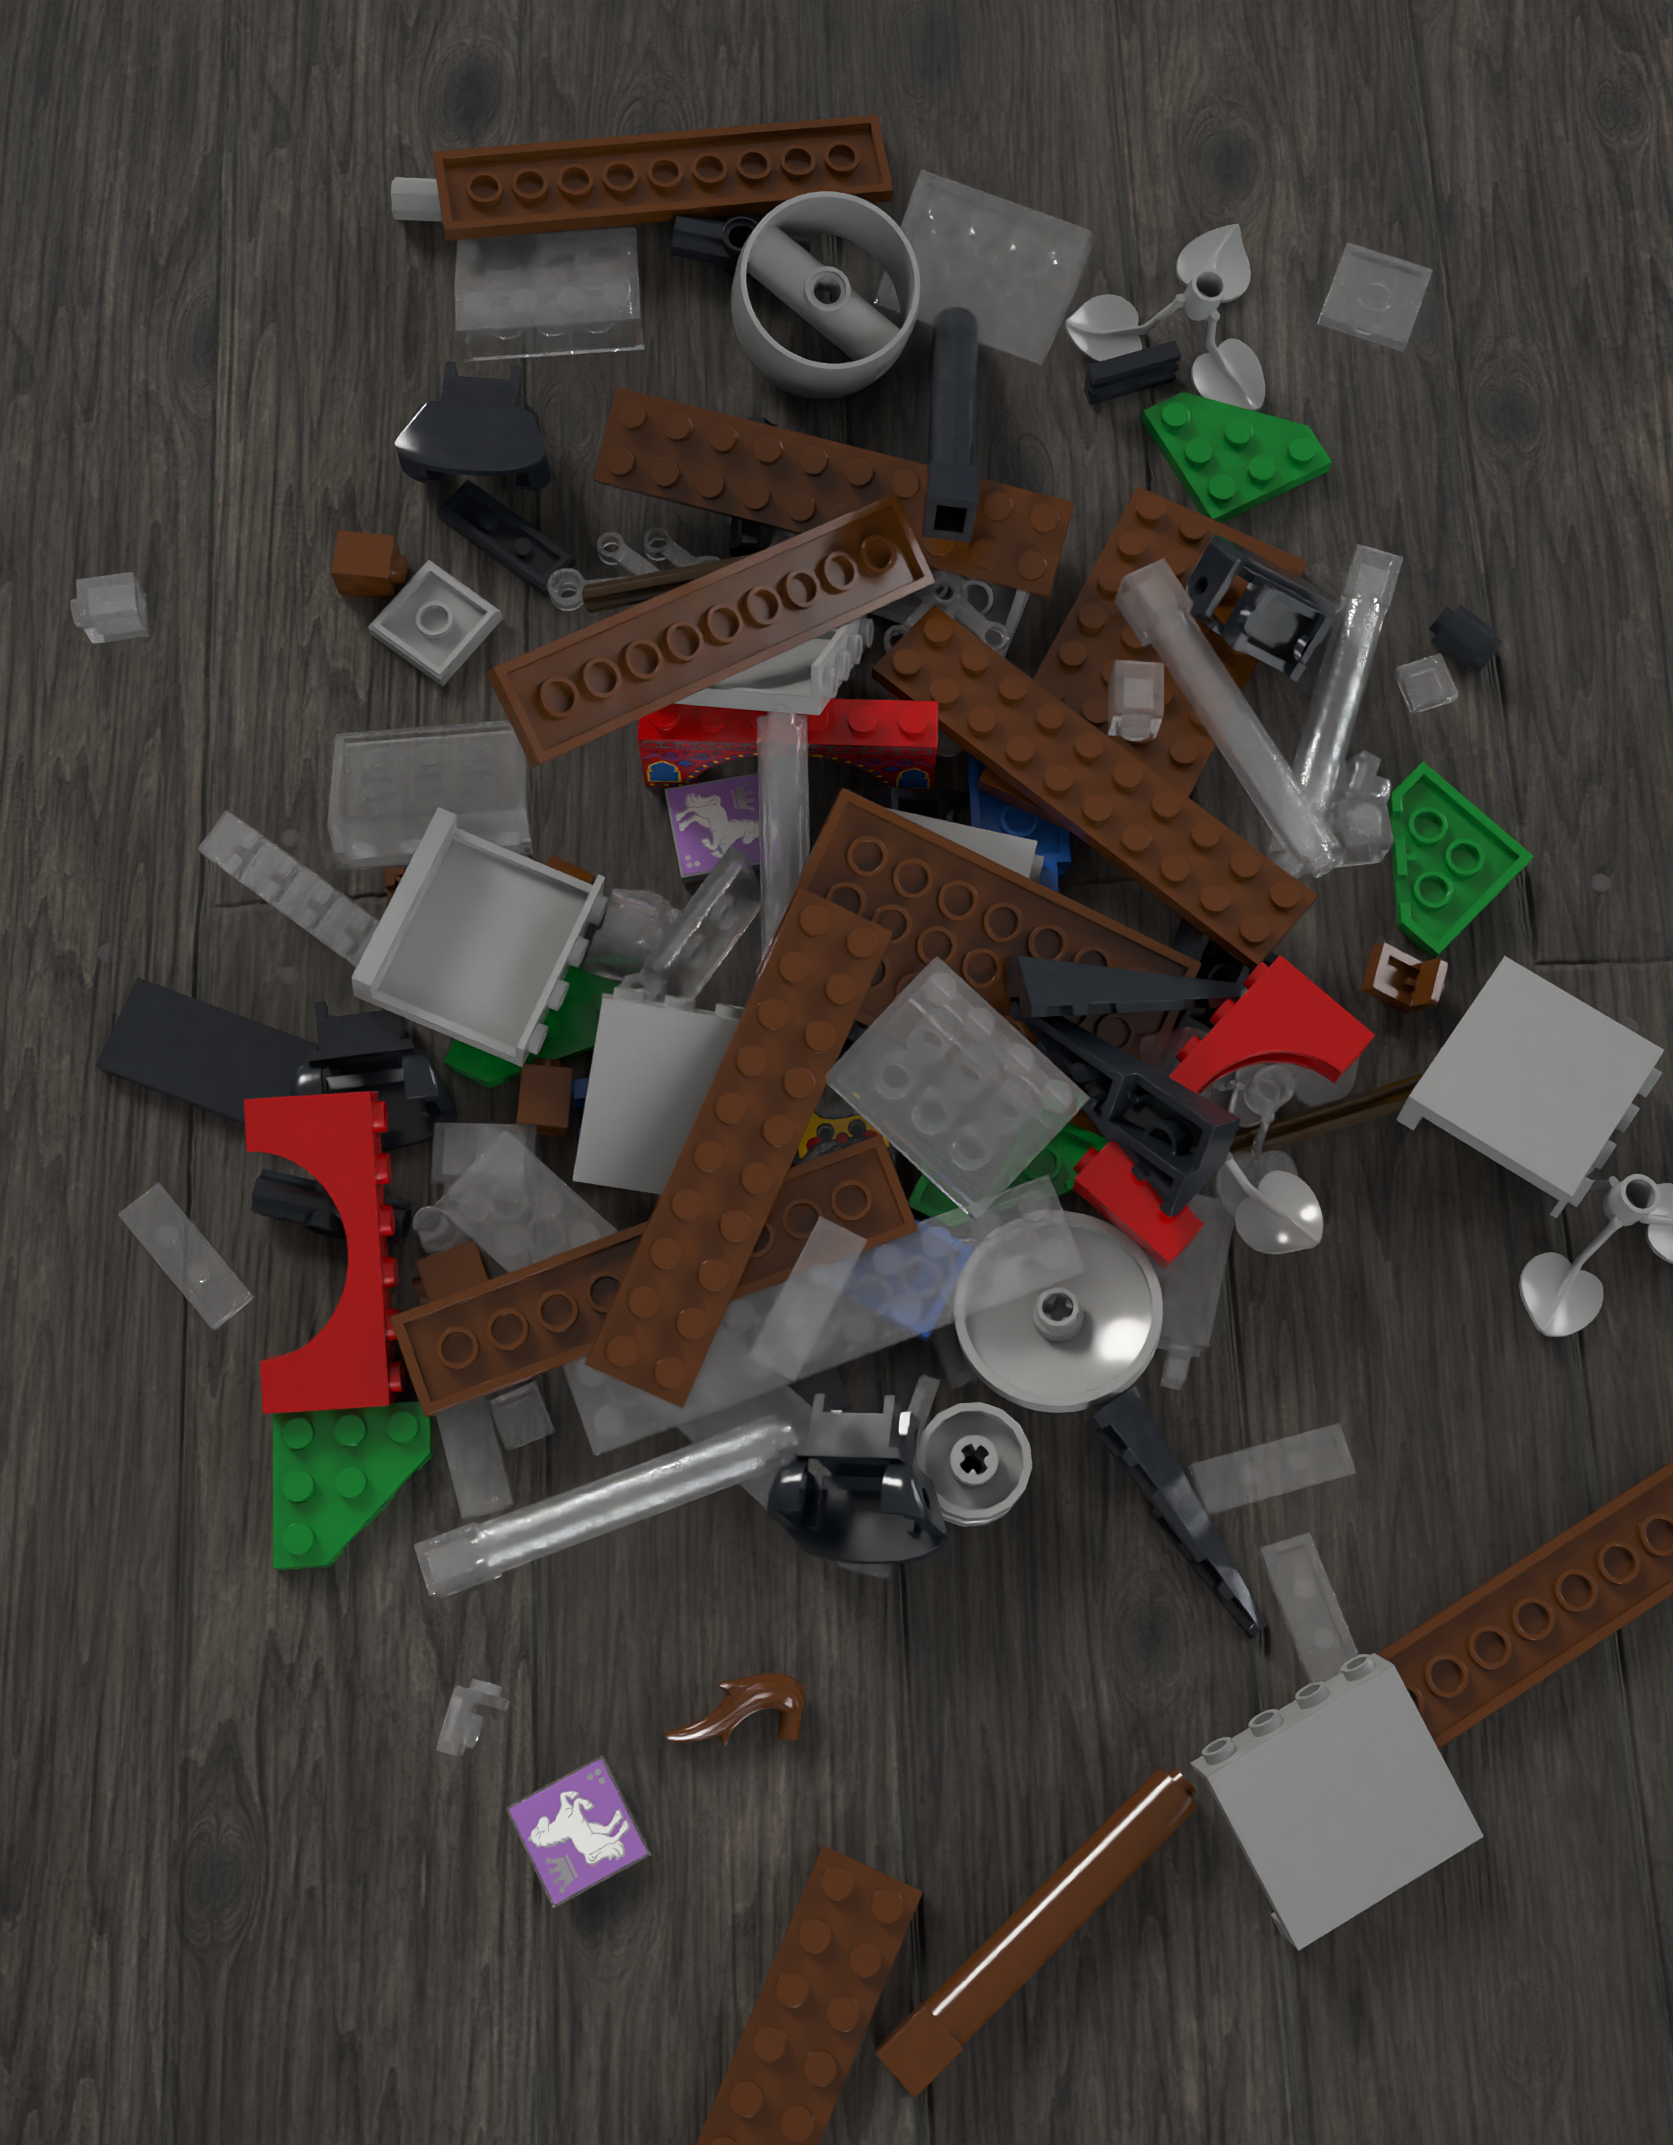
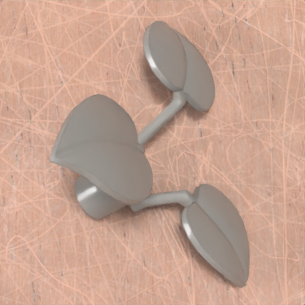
M1239 224L1227 225L1208 231L1184 247L1176 262V273L1179 281L1187 287L1183 294H1177L1173 302L1144 325L1138 326L1139 316L1135 307L1123 297L1113 294L1099 295L1091 298L1065 322V330L1074 346L1088 359L1100 362L1142 350L1139 335L1147 334L1175 310L1183 308L1184 313L1190 319L1208 321L1206 348L1209 353L1198 356L1191 369V381L1197 395L1252 411L1260 410L1265 398L1264 375L1260 362L1253 350L1242 341L1233 338L1225 340L1218 348L1215 344L1216 324L1220 318V314L1217 311L1220 303L1231 302L1244 294L1250 282V263L1243 246Z
M1263 1063L1239 1069L1222 1077L1209 1086L1201 1096L1241 1118L1240 1127H1252L1264 1121L1272 1113L1277 1103L1278 1090L1271 1071ZM1228 1152L1224 1164L1242 1189L1250 1196L1238 1205L1235 1212V1224L1241 1239L1252 1249L1265 1254H1284L1315 1247L1322 1238L1323 1216L1315 1194L1305 1181L1289 1172L1276 1170L1266 1174L1256 1189L1237 1165L1232 1154Z
M1591 1166L1585 1176H1588L1590 1173H1592L1595 1167ZM1642 1174L1630 1175L1621 1182L1615 1176H1611L1606 1180H1592L1594 1182L1590 1189L1607 1190L1603 1198V1211L1610 1220L1609 1224L1584 1248L1572 1264L1561 1254L1547 1252L1532 1258L1522 1270L1519 1282L1521 1298L1538 1331L1549 1337H1564L1581 1330L1594 1320L1602 1306L1603 1285L1595 1275L1580 1269L1590 1256L1622 1226H1630L1638 1221L1648 1224L1645 1238L1649 1247L1663 1260L1673 1264V1183L1656 1185L1652 1179Z

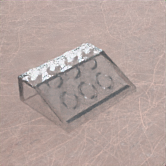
M921 169L900 227L912 246L919 268L920 302L916 320L933 325L936 315L942 310L949 307L965 308L977 320L978 343L1043 366L1080 283L1096 240L1092 231ZM885 271L874 304L900 314L895 287Z
M636 227L457 240L454 287L456 333L464 362L645 350Z
M509 720L336 734L327 826L338 870L409 865L438 807L457 815L458 829L520 855H533V808L530 763Z
M938 956L894 999L823 1077L833 1090L973 1221H976L1090 1099L1085 1092Z

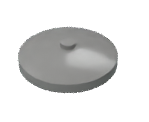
M1051 1211L1032 1214L1014 1220L996 1230L977 1247L966 1262L959 1277L954 1298V1319L959 1344L964 1357L979 1379L991 1390L1006 1400L1028 1409L1050 1413H1066L1101 1405L1124 1392L1140 1377L1152 1360L1159 1343L1163 1323V1300L1158 1277L1151 1262L1137 1243L1127 1234L1106 1221L1093 1216L1067 1211Z

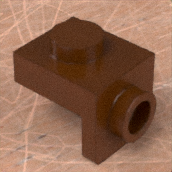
M1385 942L1372 945L1360 990L1404 1013L1437 1006L1444 992V979L1448 962L1441 958L1421 962Z

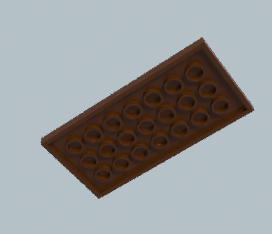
M1138 486L1033 680L1189 798L1259 659L1244 651L1240 653L1233 649L1220 634L1194 619L1187 607V580L1214 534L1245 547L1299 577L1302 576L1307 561ZM1237 574L1214 611V614L1223 624L1226 623L1249 584L1248 581L1242 579ZM985 766L978 779L977 789L1071 832Z
M842 788L837 795L755 974H760L796 892L803 888L893 931L856 1015L855 1022L975 1079L1025 1100L1041 1110L1105 1138L1062 1083L1066 1076L1052 1058H1043L1035 1047L1039 1041L1023 1021H1014L1009 1015L1013 1001L1019 999V997H1008L1006 957L1025 956L1191 978L1196 977L1202 963L852 791ZM1180 1010L1067 1015L1063 1017L1154 1068Z

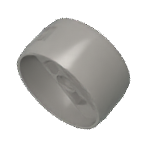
M833 191L812 192L796 196L771 210L758 223L741 250L731 289V314L738 342L752 366L766 380L786 392L810 399H836L852 395L870 386L884 375L903 351L914 327L919 310L920 274L915 253L906 235L897 223L877 206L859 197ZM809 233L829 234L852 241L869 252L885 269L895 287L900 307V328L851 288L848 278L842 271L835 267L824 266L791 237ZM747 272L849 356L853 362L841 364L815 362L797 356L778 344L762 327L753 311L747 291ZM820 290L827 291L834 296L836 302L823 304L817 300L814 293Z

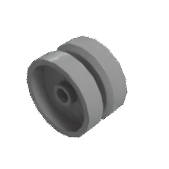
M982 1402L959 1403L938 1413L923 1430L914 1458V1463L934 1483L943 1520L962 1527L987 1525L1005 1516L1025 1491L1032 1470L1030 1443L1020 1424L1004 1410ZM973 1458L979 1462L981 1470L978 1475L974 1469L969 1473L962 1470L961 1466L965 1459Z

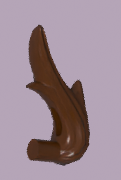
M769 1672L721 1681L717 1685L727 1694L715 1710L692 1724L663 1733L668 1740L678 1743L696 1742L717 1736L722 1744L726 1746L733 1730L744 1718L761 1709L771 1708L780 1710L777 1737L783 1740L795 1741L799 1737L801 1715L805 1706L806 1696L802 1684L795 1678L783 1673Z

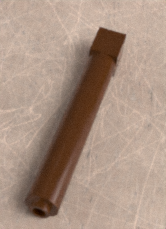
M1158 1767L925 2002L922 2001L875 2048V2053L914 2098L963 2050L962 2046L1197 1809V1806L1191 1799L1197 1791L1178 1770L1173 1768L1167 1774Z

